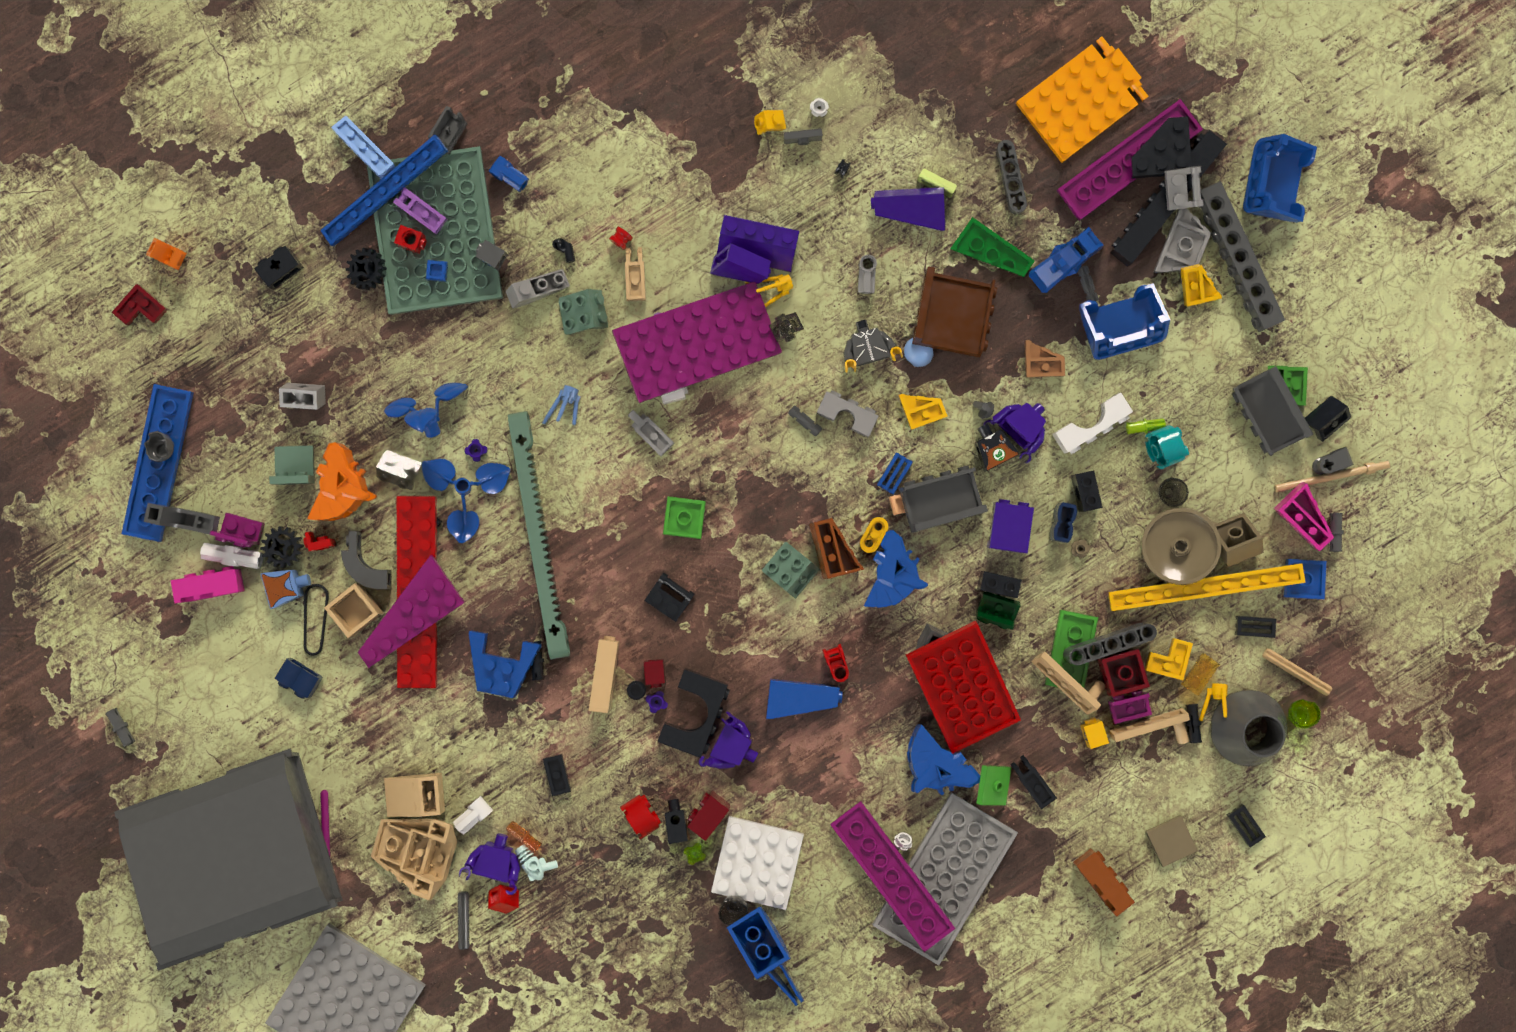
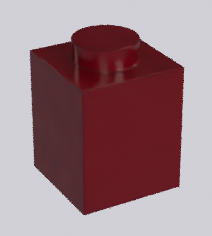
M664 659L644 661L645 684L650 685V688L662 687V683L666 682Z

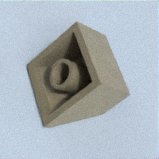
M1245 513L1214 524L1221 538L1220 557L1228 567L1264 553L1263 537Z

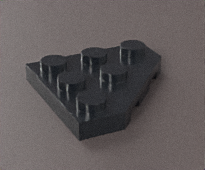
M1188 116L1168 118L1131 158L1132 179L1165 176L1164 171L1192 167Z

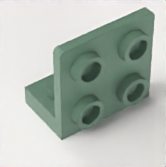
M279 446L274 448L275 476H269V484H315L313 446Z
M784 542L762 569L767 576L795 599L820 570L787 542Z

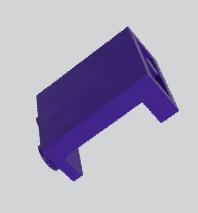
M999 499V502L993 503L994 512L987 548L1028 553L1034 508L1029 507V503L1018 502L1017 505L1010 504V500Z

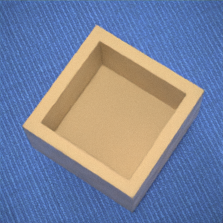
M354 583L324 607L347 638L354 637L383 614V611L359 583Z

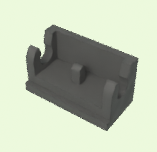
M446 106L428 138L430 139L433 135H437L447 148V154L450 155L466 128L467 122H465L460 112L455 115L451 107Z

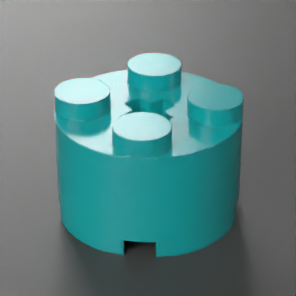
M1167 425L1147 433L1145 438L1148 437V441L1145 442L1147 453L1152 462L1156 461L1159 464L1156 466L1159 469L1179 463L1185 459V456L1189 455V450L1181 438L1182 431L1179 427L1174 428L1171 425Z

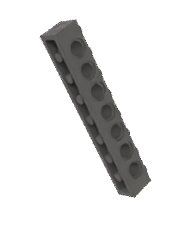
M1220 181L1202 189L1201 199H1203V206H1199V208L1202 209L1204 214V222L1206 225H1209L1212 231V239L1220 248L1219 254L1228 265L1227 271L1235 280L1236 291L1244 300L1243 305L1252 317L1251 323L1258 332H1261L1285 321L1222 182ZM1211 202L1217 204V210L1212 209ZM1219 219L1225 222V227L1219 225ZM1227 236L1233 239V245L1227 242ZM1235 254L1241 256V262L1236 261ZM1243 271L1249 273V280L1243 277ZM1252 288L1256 289L1257 297L1251 294ZM1260 305L1265 308V314L1260 313Z

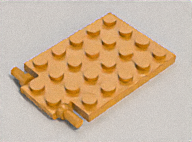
M1103 36L1096 42L1104 51L1103 54L1106 58L1103 59L1093 44H1091L1015 103L1061 163L1138 105L1127 89L1130 88L1132 92L1135 91L1142 101L1149 97L1141 87L1142 84L1139 80L1142 77L1119 48L1115 50L1113 46H1109Z

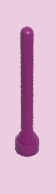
M322 790L320 793L321 829L330 856L328 791Z

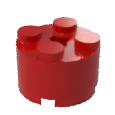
M639 794L620 806L622 812L624 811L627 821L641 840L660 827L659 824L662 822L655 811L651 812L649 810L652 806L646 796H640Z

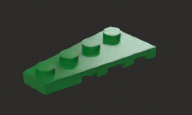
M973 217L950 248V250L1022 277L1026 275L1035 262L1031 257Z

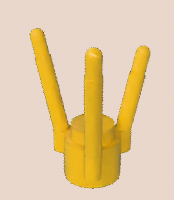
M780 274L768 277V279L762 281H774L775 283L756 289V292L759 293L772 288H776L778 292L781 291V293L764 304L767 307L789 294V290L793 289V283L789 274L785 276Z
M1212 683V688H1207V696L1199 721H1203L1211 695H1213V699L1222 700L1223 717L1227 718V684Z

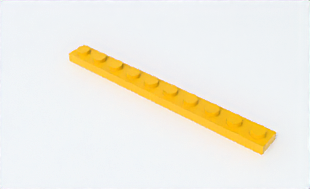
M1300 563L1205 577L1196 583L1188 585L1165 583L1108 592L1110 610L1117 611L1306 582L1303 564Z

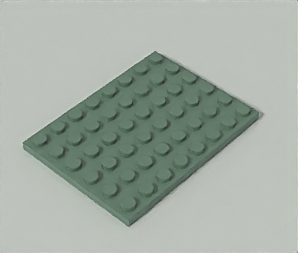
M481 147L452 150L450 155L445 153L405 187L448 219L437 234H434L393 203L395 198L398 199L402 194L401 191L374 213L379 253L382 255L380 259L386 261L382 266L386 267L387 270L382 273L386 275L383 277L389 315L503 298L499 271L476 257V249L480 243L487 240L495 245ZM407 157L390 160L396 167ZM367 166L371 188L381 179ZM408 198L404 204L408 205L411 199ZM400 225L422 232L426 236L427 243L425 249L421 250L420 254L398 247L394 243ZM411 236L408 239V244L415 243L416 236ZM427 260L448 262L446 282L426 280Z

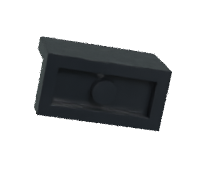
M1330 396L1307 415L1305 420L1314 429L1317 439L1323 442L1352 417L1346 404Z

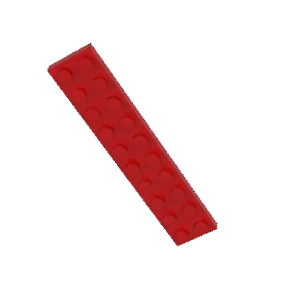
M396 496L397 599L430 555H433L437 561V496ZM437 622L397 649V688L437 687Z

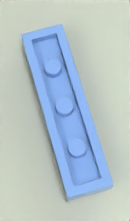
M347 116L331 127L341 140L380 179L395 168L394 163Z

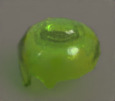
M1304 699L1297 700L1288 709V719L1294 726L1307 729L1318 724L1321 719V710L1315 702Z

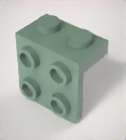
M586 289L559 298L562 323L566 335L588 329L608 328V317L605 311L602 290Z

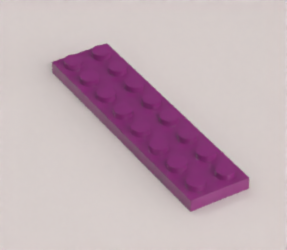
M1181 99L1057 189L1061 198L1079 221L1137 179H1132L1131 158L1168 118L1188 116L1190 139L1203 130Z
M862 801L830 824L924 952L955 930V926Z

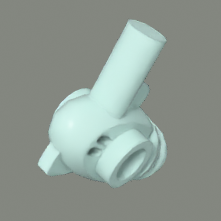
M524 844L515 850L516 856H519L518 860L522 859L520 861V864L523 863L521 867L527 873L530 882L542 880L545 871L558 868L556 860L546 863L544 858L538 859L536 856H533V852L530 853V850L526 851L528 847Z

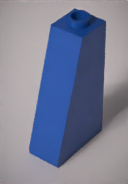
M770 679L766 719L838 707V702L842 703L843 691H839V686Z

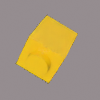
M1095 717L1084 720V724L1080 725L1088 748L1093 749L1109 744L1101 720H1096Z

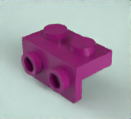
M1137 690L1131 692L1132 695L1124 697L1123 694L1113 697V700H1108L1113 723L1117 724L1152 715L1148 700L1150 697L1149 693Z

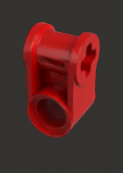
M841 644L829 650L822 649L833 679L837 682L847 680L849 670ZM837 668L845 670V676L841 679L835 676Z

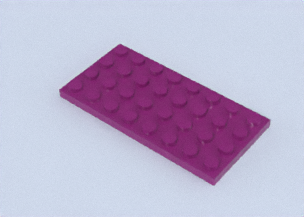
M751 282L612 330L638 403L782 353L761 294L756 292V289H758L756 282Z

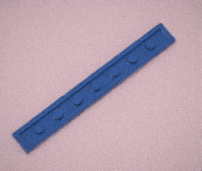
M433 135L321 229V233L329 244L335 246L447 153L448 150L439 137Z

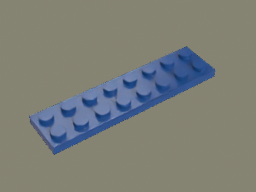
M157 384L153 385L121 534L162 542L165 526L144 522L148 503L170 506L194 392ZM159 431L171 437L174 442V451L169 459L163 462H155L148 458L144 442L149 440L148 434L150 432Z

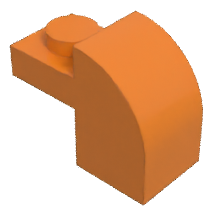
M156 238L153 239L146 253L147 256L179 270L187 254Z

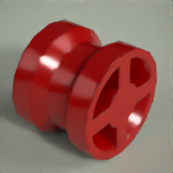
M619 226L616 228V233L609 238L611 242L622 250H625L628 241L633 239L628 232Z

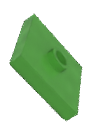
M668 496L663 534L701 539L706 501Z
M982 765L977 804L1006 805L1012 767Z

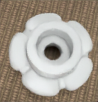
M817 98L811 102L810 110H812L811 113L814 116L823 117L827 114L829 105L825 100Z
M901 832L895 836L894 845L899 850L907 851L912 847V838L909 834Z

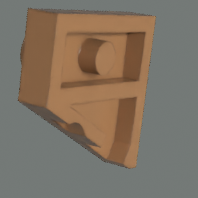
M1025 340L1026 378L1064 377L1065 357L1058 353H1053L1045 347H1040L1030 340Z

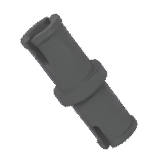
M1329 513L1330 530L1334 536L1330 541L1329 552H1342V535H1344V530H1342L1343 513Z
M115 708L106 712L105 715L113 726L112 730L114 733H117L123 747L133 744L135 739L127 728L129 726L128 723L124 722L118 709Z

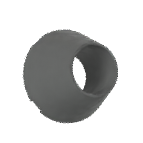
M1256 690L1234 692L1226 697L1227 718L1223 717L1222 701L1218 704L1211 719V738L1215 748L1225 759L1240 766L1250 767L1264 764L1279 753L1287 736V720L1283 709L1275 699ZM1264 716L1267 723V732L1264 739L1259 744L1248 747L1245 742V730L1248 724L1253 719Z

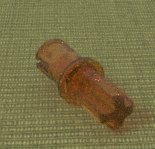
M512 821L507 826L506 830L519 840L518 843L522 842L533 853L542 845V843L529 834V830H524L516 822Z

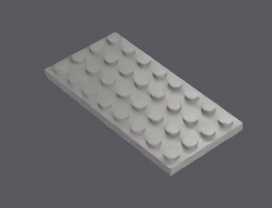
M951 792L908 864L955 926V930L924 952L887 901H885L872 925L935 964L940 965L1018 832Z

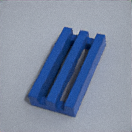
M896 452L877 486L893 495L913 461ZM897 458H899L900 462L898 463L897 467L895 468L886 485H883V481L885 480L886 476L888 475ZM904 462L907 463L895 485L890 489L889 486Z

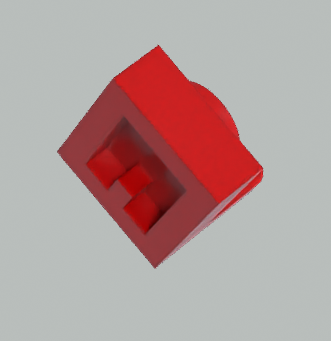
M305 532L303 540L308 551L315 552L336 547L335 539H328V536H323L315 540L313 532Z

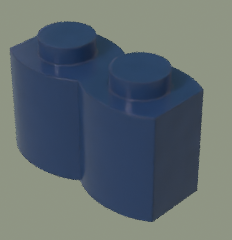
M1060 502L1055 506L1053 512L1054 522L1049 532L1050 540L1068 543L1073 535L1072 523L1077 516L1076 505Z
M286 658L275 677L279 686L285 689L291 688L295 691L294 694L302 699L312 697L323 678L320 674L293 658Z

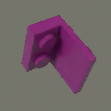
M225 513L221 531H210V535L215 536L217 541H234L233 545L251 548L252 545H259L265 523Z

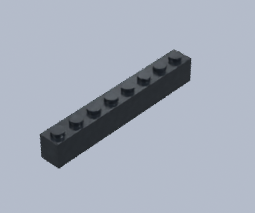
M1210 130L1205 134L1200 133L1194 141L1196 145L1191 149L1192 167L1201 166L1200 178L1227 145ZM1191 174L1186 175L1188 193L1192 189ZM1165 179L1158 186L1161 188L1157 194L1153 192L1148 198L1147 202L1149 204L1145 209L1142 207L1136 213L1135 217L1137 219L1135 222H1130L1123 230L1125 232L1122 238L1118 237L1111 245L1113 249L1110 253L1127 267L1135 261L1174 212V210H1167Z

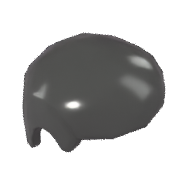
M159 431L150 432L148 434L149 440L144 442L148 458L155 462H163L169 459L174 451V442L171 437Z

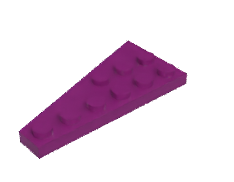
M430 555L358 651V654L368 668L465 603L433 555Z

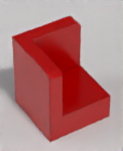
M501 884L490 889L488 909L507 914L519 908V890L517 889L515 894L509 895L506 893V890L511 892L514 888Z

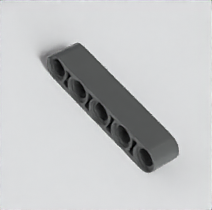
M1137 623L1069 646L1064 650L1063 658L1067 663L1082 665L1152 641L1157 635V630L1151 624ZM1146 627L1148 632L1146 636H1143L1142 632ZM1129 633L1130 640L1126 642L1125 636ZM1111 639L1113 644L1111 648H1108L1107 642ZM1094 645L1095 651L1093 654H1090L1089 649ZM1076 651L1077 658L1073 661L1071 656Z

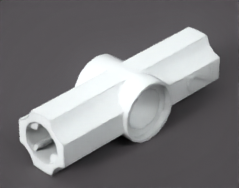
M204 543L200 551L201 559L221 562V564L228 566L260 569L263 562V553L244 550L242 547Z

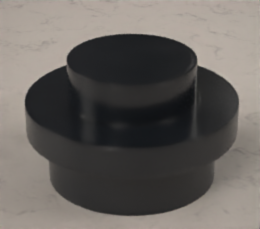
M632 681L627 687V694L633 700L643 698L646 693V687L640 681Z

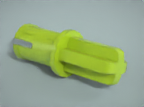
M1145 418L1143 421L1126 422L1127 434L1140 432L1147 434L1148 431H1155L1166 426L1165 419L1146 420Z

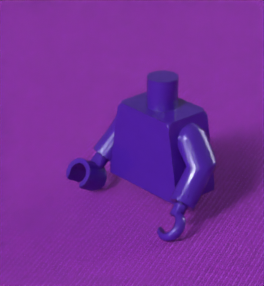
M1025 403L1022 406L1020 404L1008 405L994 415L993 420H986L983 425L987 424V422H990L992 425L999 424L998 426L1024 450L1028 449L1019 455V459H1021L1022 455L1028 454L1029 458L1025 461V463L1031 461V454L1035 453L1044 441L1045 428L1043 426L1046 420L1041 414L1045 409L1039 403H1036L1033 407L1029 403Z
M727 711L726 713L729 715V718L727 720L721 719L725 726L710 753L711 757L702 764L705 758L702 756L699 759V765L701 767L708 766L718 769L734 768L736 765L739 766L743 758L754 763L758 752L749 748L752 739H750L751 733L744 722Z
M497 833L494 843L487 841L485 845H479L469 855L458 876L460 877L461 873L466 872L468 874L466 880H469L470 870H472V874L509 883V887L514 888V890L511 892L506 890V893L509 895L515 894L517 891L515 884L518 881L520 865L516 854L513 853L514 849L506 846L508 836Z

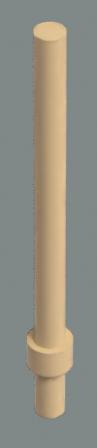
M1389 461L1375 464L1370 462L1361 467L1277 484L1274 488L1276 492L1294 489L1300 482H1305L1309 486L1364 473L1366 475L1374 474L1378 470L1390 468Z

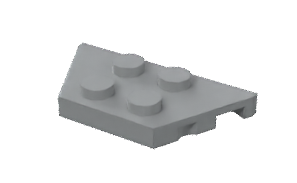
M1187 208L1178 209L1153 271L1154 273L1181 271V268L1200 263L1211 232L1201 225L1200 220L1193 216Z

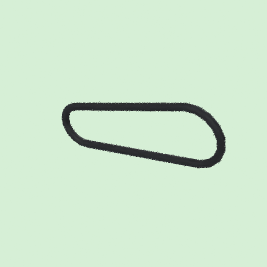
M320 584L310 585L304 594L303 646L305 652L311 656L317 655L322 651L327 611L324 609L319 650L311 653L307 650L306 646L307 593L313 587H321L326 593L325 606H327L329 594L327 589Z

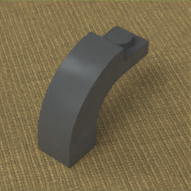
M153 503L147 504L144 522L181 528L209 535L210 531H217L220 520L219 516Z
M349 531V535L346 536V545L349 547V550H341L342 561L349 575L363 586L373 589H391L392 570L374 569L367 565L361 553V531Z

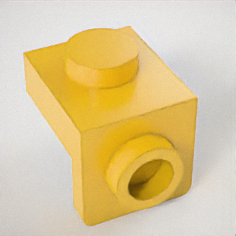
M763 110L754 117V125L758 135H762L767 131H783L786 129L783 110Z

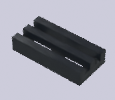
M1236 616L1235 635L1275 638L1277 619ZM1242 620L1271 622V626L1242 624ZM1241 628L1271 630V633L1242 632Z
M1241 804L1233 812L1226 814L1248 847L1251 848L1266 837L1245 805ZM1243 811L1249 822L1252 824V826L1258 833V837H1256L1255 834L1252 832L1244 818L1241 816L1240 812ZM1234 816H1237V818L1240 820L1248 834L1253 839L1252 841L1249 840V838L1247 837L1243 829L1240 827Z

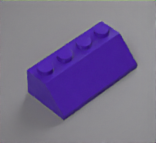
M724 215L717 254L732 243L770 260V268L791 272L799 231Z

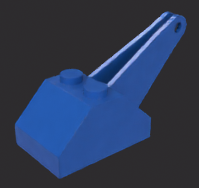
M762 907L756 908L727 927L756 980L768 974L791 999L794 1005H799L789 987L774 970L780 966L801 1003L804 1002L801 993L784 965L785 962L791 959L786 945Z

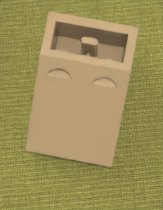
M442 773L384 778L387 817H422L441 815L445 812Z

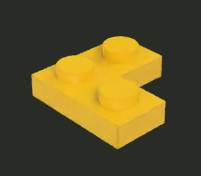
M1172 638L1168 656L1149 652L1145 670L1184 680L1193 643Z

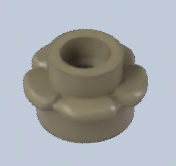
M1079 539L1072 543L1071 553L1075 557L1084 558L1089 553L1090 546L1086 544L1085 540Z

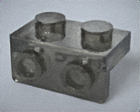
M385 450L376 466V477L383 482L396 484L402 489L412 490L414 480L422 467V463Z

